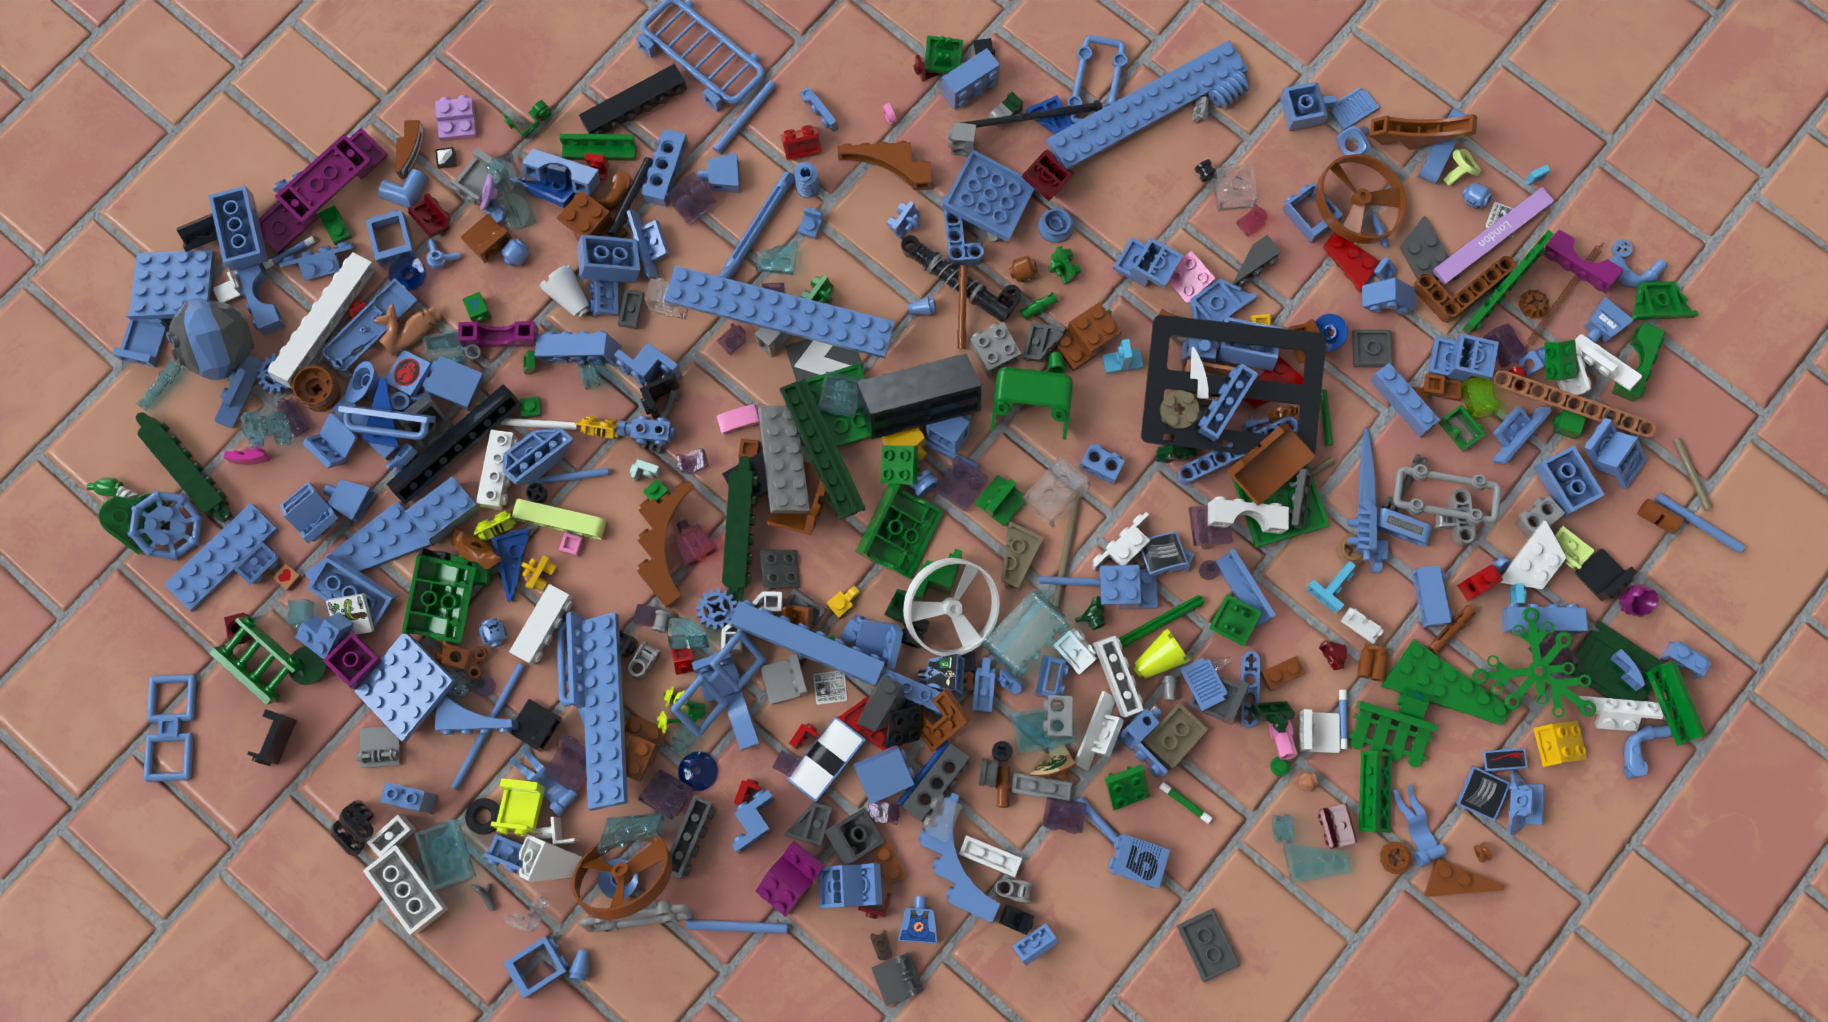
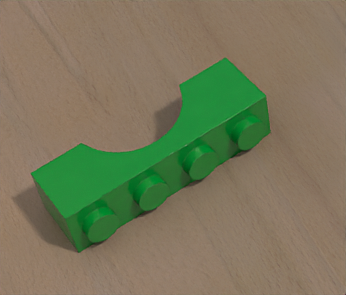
M1642 322L1636 328L1630 345L1638 353L1639 365L1635 371L1642 375V379L1630 391L1615 382L1612 394L1631 402L1644 395L1646 390L1644 385L1651 377L1652 371L1650 369L1657 361L1658 354L1656 353L1664 342L1663 334L1665 330Z

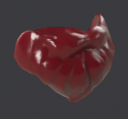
M1327 640L1323 641L1319 649L1323 652L1324 657L1327 658L1332 669H1343L1347 659L1346 645Z

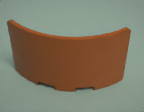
M1286 422L1282 423L1260 442L1262 447L1256 446L1227 471L1257 506L1262 504L1315 457V454Z
M803 461L810 511L808 514L771 513L767 524L812 535L816 527L817 516H820L824 502H820L821 497L824 498L826 490L814 464Z

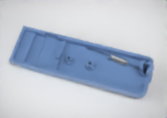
M394 278L322 349L323 356L342 372L347 371L387 332V326L374 323V320L379 316L386 315L388 307L394 304L397 322H399L418 303V300Z

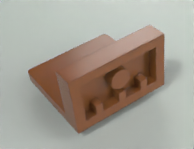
M486 214L465 232L461 239L486 263L505 247L512 237L504 226L501 227L489 214Z

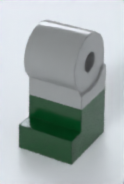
M1011 92L998 107L991 111L988 118L1019 114L1023 110L1024 102L1014 92ZM999 124V125H996V126H997L998 128H1001V127H1003L1005 124Z

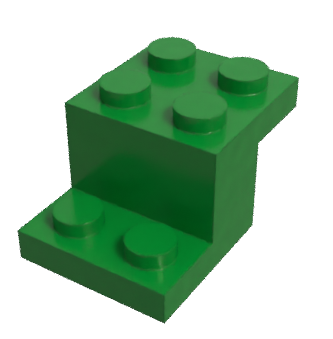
M955 549L954 553H950L948 558L962 559L963 551ZM926 560L925 565L921 564L919 572L933 563V561ZM949 564L929 574L918 587L914 595L915 601H924L928 588L950 595L960 564Z

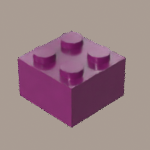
M351 632L323 661L349 687L356 690L380 663L381 657L358 635Z

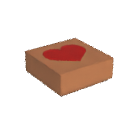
M285 563L273 579L289 591L302 576Z

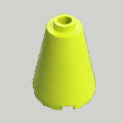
M1166 629L1134 662L1136 667L1133 669L1139 678L1143 676L1147 679L1186 664L1190 660L1173 635L1170 634L1169 629Z

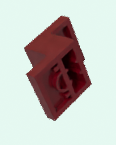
M1047 149L1046 151L1044 150L1021 177L1045 199L1050 201L1075 173L1071 169H1065L1058 162L1055 155Z

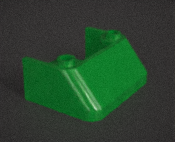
M1011 367L1001 368L997 373L990 431H994L996 414H1009L1012 411L1013 403L1051 407V417L1055 421L1064 422L1063 439L1066 440L1071 410L1073 379L1069 375Z

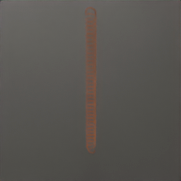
M1592 252L1591 254H1589L1586 260L1589 261L1592 259V256H1590L1592 255ZM1572 278V280H1570V283H1568L1567 286H1569V287L1571 286V285H1569V284H1571V281H1573V282L1576 281V282H1577L1578 280H1576V279L1573 280V278Z

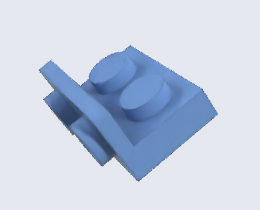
M593 280L590 282L589 293H591V300L589 302V310L591 311V316L596 317L598 314L617 316L619 314L618 282Z
M1045 923L1012 947L1020 960L1027 966L1056 946L1059 941Z

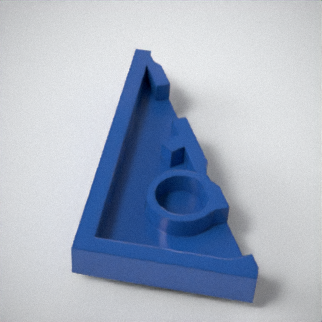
M512 177L510 179L511 185L562 208H565L576 194L573 192L572 183L564 185L551 182L549 178H545L542 181H526L525 177Z

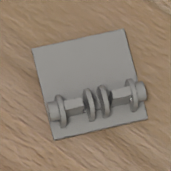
M387 726L359 728L360 753L356 754V760L360 761V768L400 765L399 738Z

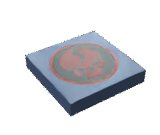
M402 350L385 377L387 384L415 397L431 371L432 364Z

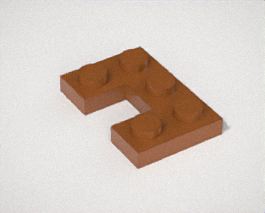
M949 688L943 690L932 700L943 715L938 722L935 723L927 710L923 709L920 736L932 752L971 721V718Z

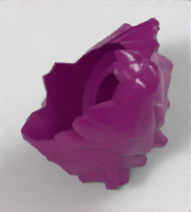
M1643 584L1631 586L1618 598L1621 600L1619 602L1622 606L1621 611L1628 615L1632 614L1633 616L1643 617L1657 607V602L1659 601L1658 594L1655 590Z

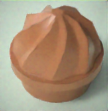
M1304 772L1299 777L1298 786L1302 790L1314 791V788L1318 787V780L1314 772Z

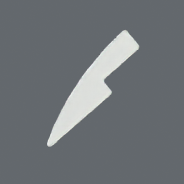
M1192 347L1190 378L1198 379L1197 397L1208 399L1206 373L1197 351Z

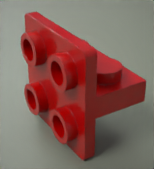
M806 125L801 127L802 130L797 131L789 129L780 135L787 160L822 152L819 133L815 126Z

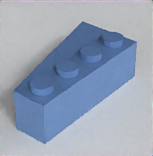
M566 331L562 332V334L545 332L544 334H537L534 356L542 362L567 363L569 360L573 363L584 364L585 361L601 366H603L604 362H610L612 366L619 367L614 354L618 349L621 350L622 345L605 331H597L596 333L580 331L577 334Z

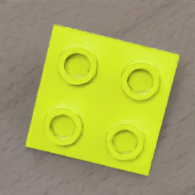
M502 511L496 514L495 518L491 521L485 519L479 522L474 535L478 534L481 540L487 541L495 537L491 528L495 535L498 536L494 525L497 524L500 532L504 533L503 529L507 531L514 528V525L517 523L514 518L510 519L511 511L508 513Z

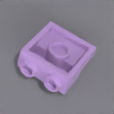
M460 95L458 99L441 97L440 101H435L440 141L477 137L475 103L472 98H469L467 95Z

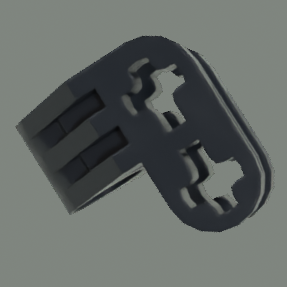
M361 800L353 801L341 811L339 820L332 826L331 836L349 855H359L365 847V842L373 835L374 829L369 823L374 816L373 812ZM338 829H339V830L344 829L345 832H344V833H343V832L339 833V832H338ZM360 830H361V831L366 830L367 833H366V834H365V833L361 834V833H360ZM356 843L359 845L358 847L354 848L351 846L352 844Z

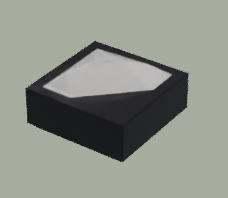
M454 147L435 149L438 169L457 166Z

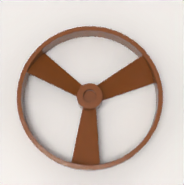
M1349 154L1334 160L1321 174L1316 185V203L1323 220L1335 233L1349 241L1361 244L1380 242L1389 237L1401 225L1406 215L1407 198L1400 179L1386 164L1371 156ZM1360 163L1369 166L1384 176L1392 188L1373 192L1361 188L1357 191L1339 164ZM1329 170L1355 193L1351 197V204L1353 206L1343 225L1333 216L1325 201L1324 181ZM1365 206L1398 207V217L1393 229L1381 235H1362L1361 228Z
M632 829L610 835L587 851L576 866L572 877L574 897L588 915L597 919L614 920L633 915L651 904L665 889L672 874L673 862L671 854L664 841L655 833L647 830ZM627 842H653V844L627 863L620 862L611 866L598 859L608 850ZM664 860L662 871L653 885L641 896L623 905L624 885L632 881L633 875ZM588 869L609 872L618 885L610 908H595L581 901V883Z

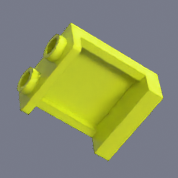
M501 778L500 787L504 789L497 822H491V826L497 829L496 832L508 834L509 831L515 832L519 836H527V833L535 834L546 787L538 782Z

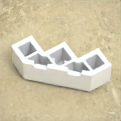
M761 592L752 603L755 604L754 607L762 610V608H766L773 612L772 615H782L784 596L782 592ZM729 624L722 629L721 650L740 629ZM739 641L730 652L743 653V643Z

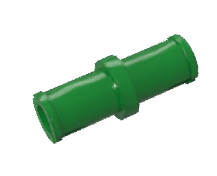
M1051 292L1041 299L1034 300V303L1020 309L1023 318L1027 320L1039 312L1043 313L1046 308L1058 303V299L1054 292Z

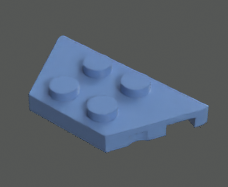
M1219 278L1190 299L1193 319L1224 322L1225 317L1233 316L1255 300L1257 296L1253 293L1249 294L1241 290L1240 287L1231 285L1228 281Z

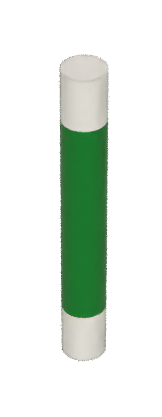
M1165 782L1159 787L1207 824L1212 820L1213 817Z

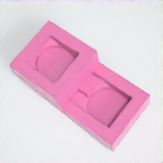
M756 404L743 406L717 415L722 434H727L739 428L745 429L760 422Z

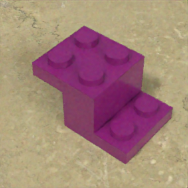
M793 841L782 857L769 869L755 892L786 917L798 900L812 886L825 866L796 841Z

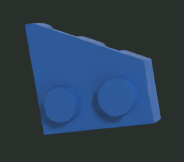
M1057 95L1027 108L1026 113L1061 108L1063 105ZM1068 115L1035 119L1036 122L1054 135L1073 125Z

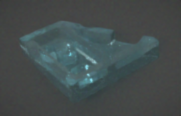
M792 241V244L784 247L778 245L772 249L759 251L756 271L793 275L798 241Z

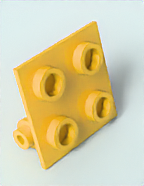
M586 416V418L575 422L576 425H581L580 431L584 432V435L594 436L595 433V436H598L601 428L600 437H604V434L605 438L615 439L619 437L617 435V423L614 419L601 421L596 416Z

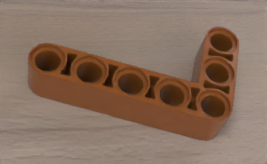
M1510 256L1501 257L1453 297L1428 273L1421 274L1413 287L1415 288V293L1439 319L1448 323L1457 318L1506 278L1514 269L1515 261ZM1501 264L1505 265L1507 269L1502 268ZM1487 276H1491L1494 281L1488 279ZM1420 282H1425L1427 287L1422 286ZM1474 287L1479 288L1480 292L1476 291ZM1433 295L1438 296L1440 300L1434 299ZM1460 298H1464L1466 303H1463ZM1446 309H1450L1453 314L1447 313Z

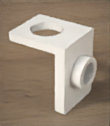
M230 271L227 272L230 281L213 288L218 302L227 303L242 296L241 286L237 278Z

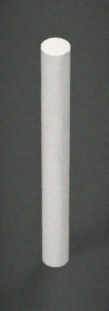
M506 418L501 422V425L552 429L561 427L567 430H577L578 428L575 422Z

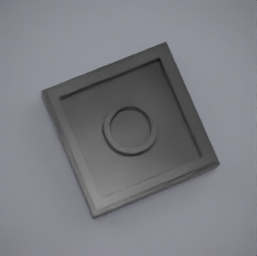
M1352 330L1353 367H1384L1388 363L1393 366L1391 330Z

